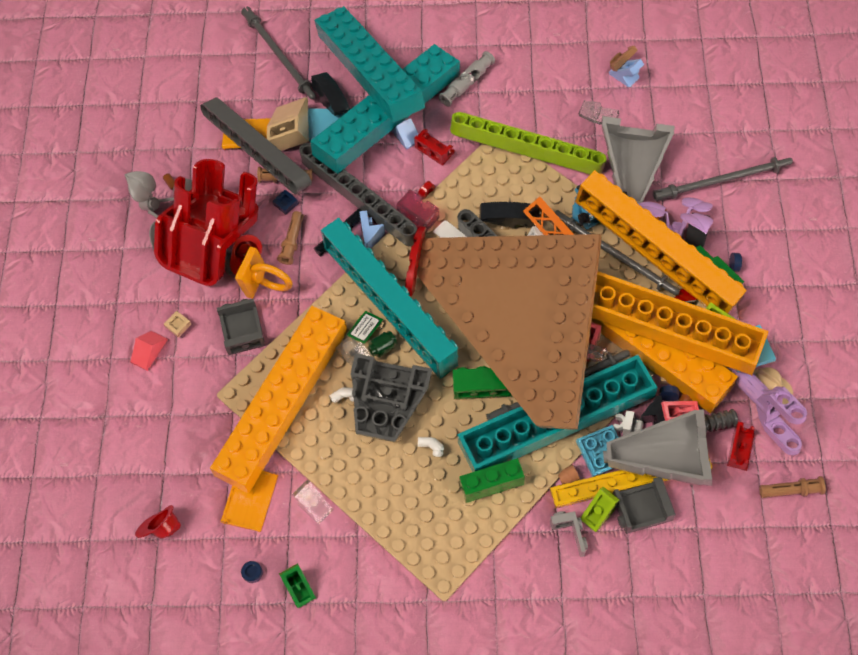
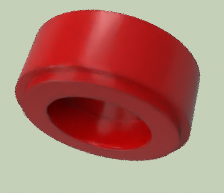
M427 181L419 189L418 195L425 199L434 190L435 185Z

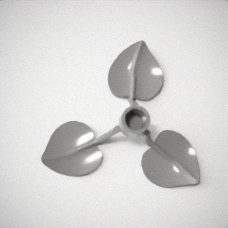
M134 171L125 174L128 190L133 200L139 202V207L144 211H148V214L153 215L155 218L158 215L153 211L159 208L160 202L174 201V197L164 199L153 197L151 192L155 190L156 182L149 173ZM185 178V190L190 191L192 189V180ZM155 222L152 223L149 230V237L153 250Z

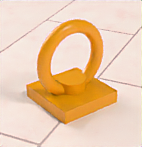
M249 247L235 277L245 296L253 299L260 284L275 291L290 290L293 286L291 278L281 269L265 264L257 248ZM265 272L276 275L285 284H278L264 278Z

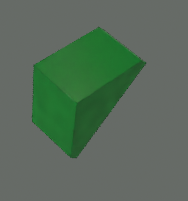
M298 563L279 573L297 608L316 598Z

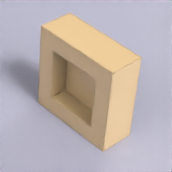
M178 311L164 323L165 328L178 338L192 325Z

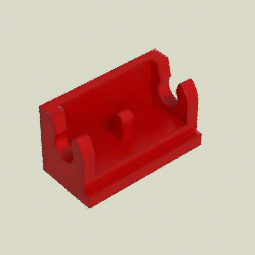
M423 129L414 137L415 148L443 166L455 153V150L452 149L453 146L444 145L427 133V129Z
M737 422L732 437L727 466L747 471L755 435L754 426L747 429L744 428L743 422Z

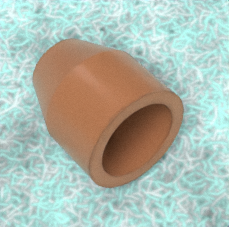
M573 465L563 469L558 475L562 484L572 483L580 479Z

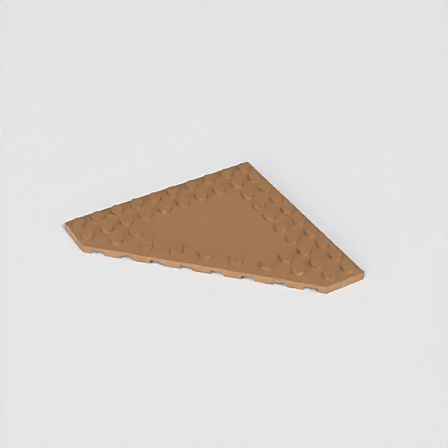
M601 235L424 238L421 246L422 250L417 276L535 425L539 428L578 430L602 240Z

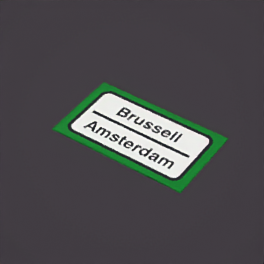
M365 311L347 333V336L365 344L383 319Z

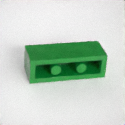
M480 366L476 369L460 367L457 370H453L454 399L512 396L491 368Z
M518 458L459 476L460 487L466 503L522 486L525 480Z

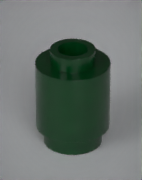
M391 331L383 332L370 340L367 348L372 356L379 358L395 348L397 340Z

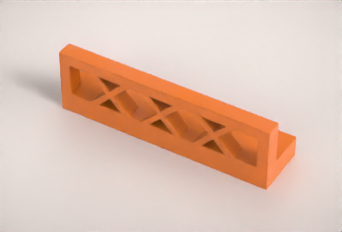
M540 196L523 210V213L543 235H574ZM536 206L542 213L541 218L533 217L529 211ZM543 221H549L554 226V231H545Z

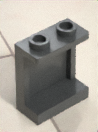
M243 299L240 302L224 304L217 308L228 356L266 346L254 299Z
M657 477L653 479L652 483L620 492L616 489L613 492V495L619 499L614 507L619 513L617 517L621 529L624 528L626 534L671 522L676 515L662 478Z

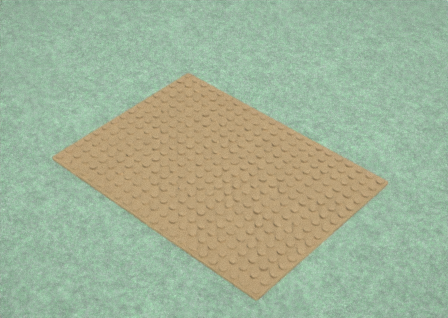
M482 143L405 217L412 221L417 229L419 226L426 227L425 238H440L433 231L444 220L458 229L457 216L461 210L468 209L479 218L481 203L521 202L531 204L540 196L554 212L559 210L571 218L572 206L577 196L575 192L577 185L542 160ZM543 221L545 231H554V226L549 221ZM484 222L497 236H527L531 230L530 227L521 225L511 228ZM601 222L586 230L591 234H600L602 241L662 278L666 275ZM388 232L371 250L374 253V257L384 263L387 272L395 275L398 280L397 283L405 287L406 273L410 265L409 255L411 246L404 245ZM600 248L599 272L673 298L676 296L664 288L658 291L656 283ZM345 272L217 393V397L241 419L311 306L345 320L347 333L365 311L383 319L365 344L347 336V333L345 334L277 446L276 451L441 601L445 602L542 498L550 487L553 486L559 479V473L571 466L581 455L576 439L607 427L616 415L518 458L525 476L524 485L466 503L460 487L459 476L472 473V470L458 444L457 434L488 421L485 414L501 408L503 404L512 405L517 402L513 396L454 399L453 370L441 379L432 371L427 392L396 442L357 435L355 431L354 402L350 401L349 397H344L338 402L333 403L329 395L342 387L353 388L351 368L355 353L372 356L367 348L369 346L368 342L383 332L391 331L397 340L395 348L379 358L372 356L375 357L376 361L412 368L413 365L430 367ZM417 276L415 292L410 297L420 303L423 312H428L433 318V323L437 327H442L446 333L445 336L449 340L452 339L458 346V366L453 370H457L460 367L476 369L477 367L485 366L490 368ZM668 277L667 282L677 287L679 291L683 289ZM698 300L693 304L704 309L707 308ZM600 333V338L589 362L586 361V368H588L590 362L598 359L604 350L610 352L612 356L624 350ZM630 355L629 357L617 362L616 364L631 358L632 356ZM647 368L649 374L653 377L655 373ZM418 437L436 438L444 445L443 455L435 457L430 447H418Z

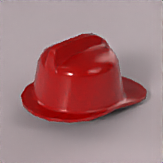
M254 235L240 236L233 245L230 268L235 276L249 247L257 248L260 255L262 253L261 241Z
M170 505L163 511L146 519L137 528L135 536L142 538L152 534L160 539H164L173 535L181 527V523L172 512L174 506Z

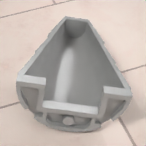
M603 116L602 131L613 171L614 185L619 186L622 192H627L628 197L634 198L637 204L641 203L655 179L654 174L674 135L675 126L656 124L653 130L620 126V118Z
M704 409L693 410L668 421H662L643 430L638 429L606 442L607 451H603L604 463H608V466L611 468L695 485L712 486Z

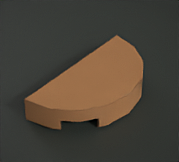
M636 46L627 47L628 50L623 54L621 52L617 53L610 60L611 69L613 71L620 69L638 51Z

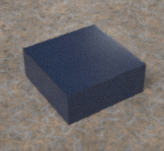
M284 190L272 201L273 205L285 215L299 204L298 199L287 190Z

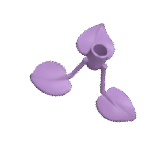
M687 197L682 199V205L689 208L686 213L680 216L683 220L682 223L673 222L672 225L669 223L668 212L665 211L666 208L655 202L638 203L642 208L648 209L654 217L665 216L667 227L671 231L678 233L682 239L687 223L707 234L713 224V219L699 213L690 214L693 209L698 212H707L712 209L713 205L697 198Z

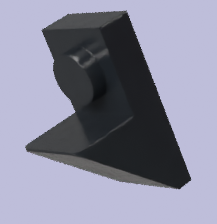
M658 395L640 417L641 421L644 423L652 422V425L665 421L661 405V395Z

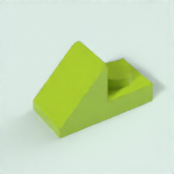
M602 487L581 516V521L597 532L615 511L614 507L619 499Z

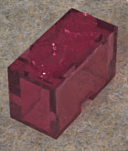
M410 189L396 204L397 210L412 221L417 229L419 226L426 227L427 232L440 218L439 208L429 201L424 203L421 201L422 197Z

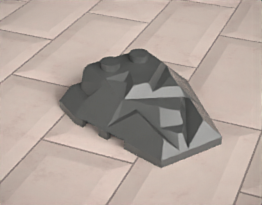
M355 353L351 368L356 434L396 442L428 390L432 368L417 365L408 368L378 362L375 357Z

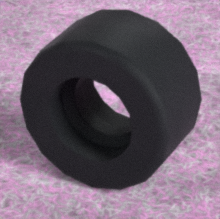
M688 224L685 242L695 247L699 245L704 247L707 234Z

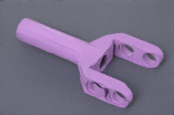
M724 366L738 376L735 384L755 403L764 431L786 454L797 455L800 453L802 447L800 437L779 415H782L789 423L802 424L807 418L806 408L785 387L777 386L773 390H769L754 373L753 375L743 372L737 373L735 369ZM783 398L787 399L789 403L782 404ZM793 412H799L803 415V417L794 418L791 414ZM781 428L784 430V433L776 434L773 430ZM795 442L798 447L790 448L787 446V443Z

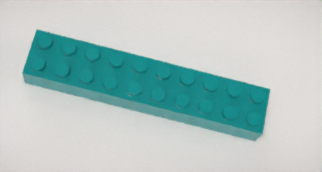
M344 6L314 19L320 39L393 123L425 108L422 90Z
M434 44L405 66L403 71L422 90L424 103H426L460 76V61ZM368 95L311 140L312 155L338 174L409 116L393 123L372 97Z
M337 218L321 229L325 250L423 361L432 368V371L438 378H443L458 366L459 357L456 343L445 336L446 333L442 327H437L433 323V318L428 312H423L420 303L416 299L413 300L409 296L408 290L397 283L398 280L395 275L387 272L384 263L374 257V253L369 247L366 248L363 245L359 235H354L351 232L349 224L347 222L343 223L340 218Z
M636 355L584 378L578 430L539 428L520 406L457 434L458 444L472 472L520 458L655 397L658 387L639 355Z

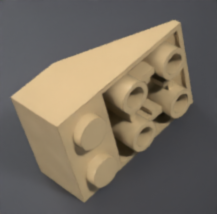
M307 97L277 107L267 125V140L280 151L309 142Z

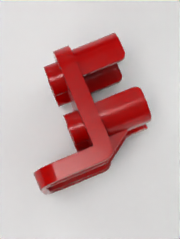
M203 159L195 163L193 166L192 189L190 191L185 190L184 177L179 176L174 182V204L161 213L155 222L154 254L159 264L169 271L205 286H212L223 277L226 249L257 222L259 210L258 205L255 203L257 178L248 172H243L240 175L239 194L224 189L225 165L215 159Z

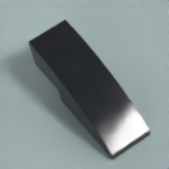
M327 72L311 76L312 89L319 95L320 102L334 116L347 113L350 110L339 86Z
M487 202L480 204L479 219L483 222L514 228L516 225L530 228L535 226L523 213V210L530 203ZM536 206L529 211L533 217H540V210Z

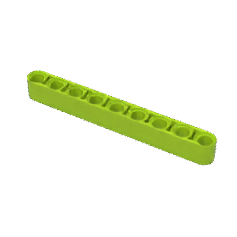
M456 112L452 115L450 132L455 136L587 174H591L594 170L598 173H603L607 157L602 152L463 112Z

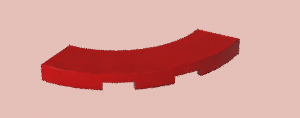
M418 227L414 239L417 241L411 246L409 255L410 265L405 281V288L408 290L409 296H412L415 292L418 263L426 227Z

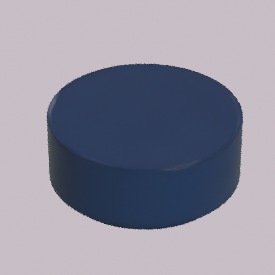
M731 253L729 258V267L734 272H739L742 267V256L740 253Z
M666 385L659 389V395H661L663 401H676L679 399V389L672 385Z
M249 561L242 566L241 575L246 582L256 583L261 579L263 570L259 563Z

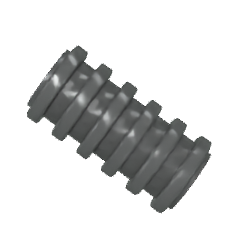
M730 409L729 412L724 410L723 413L719 411L717 414H706V433L707 431L713 432V429L717 431L719 428H731L732 425L736 427L738 422L736 411Z

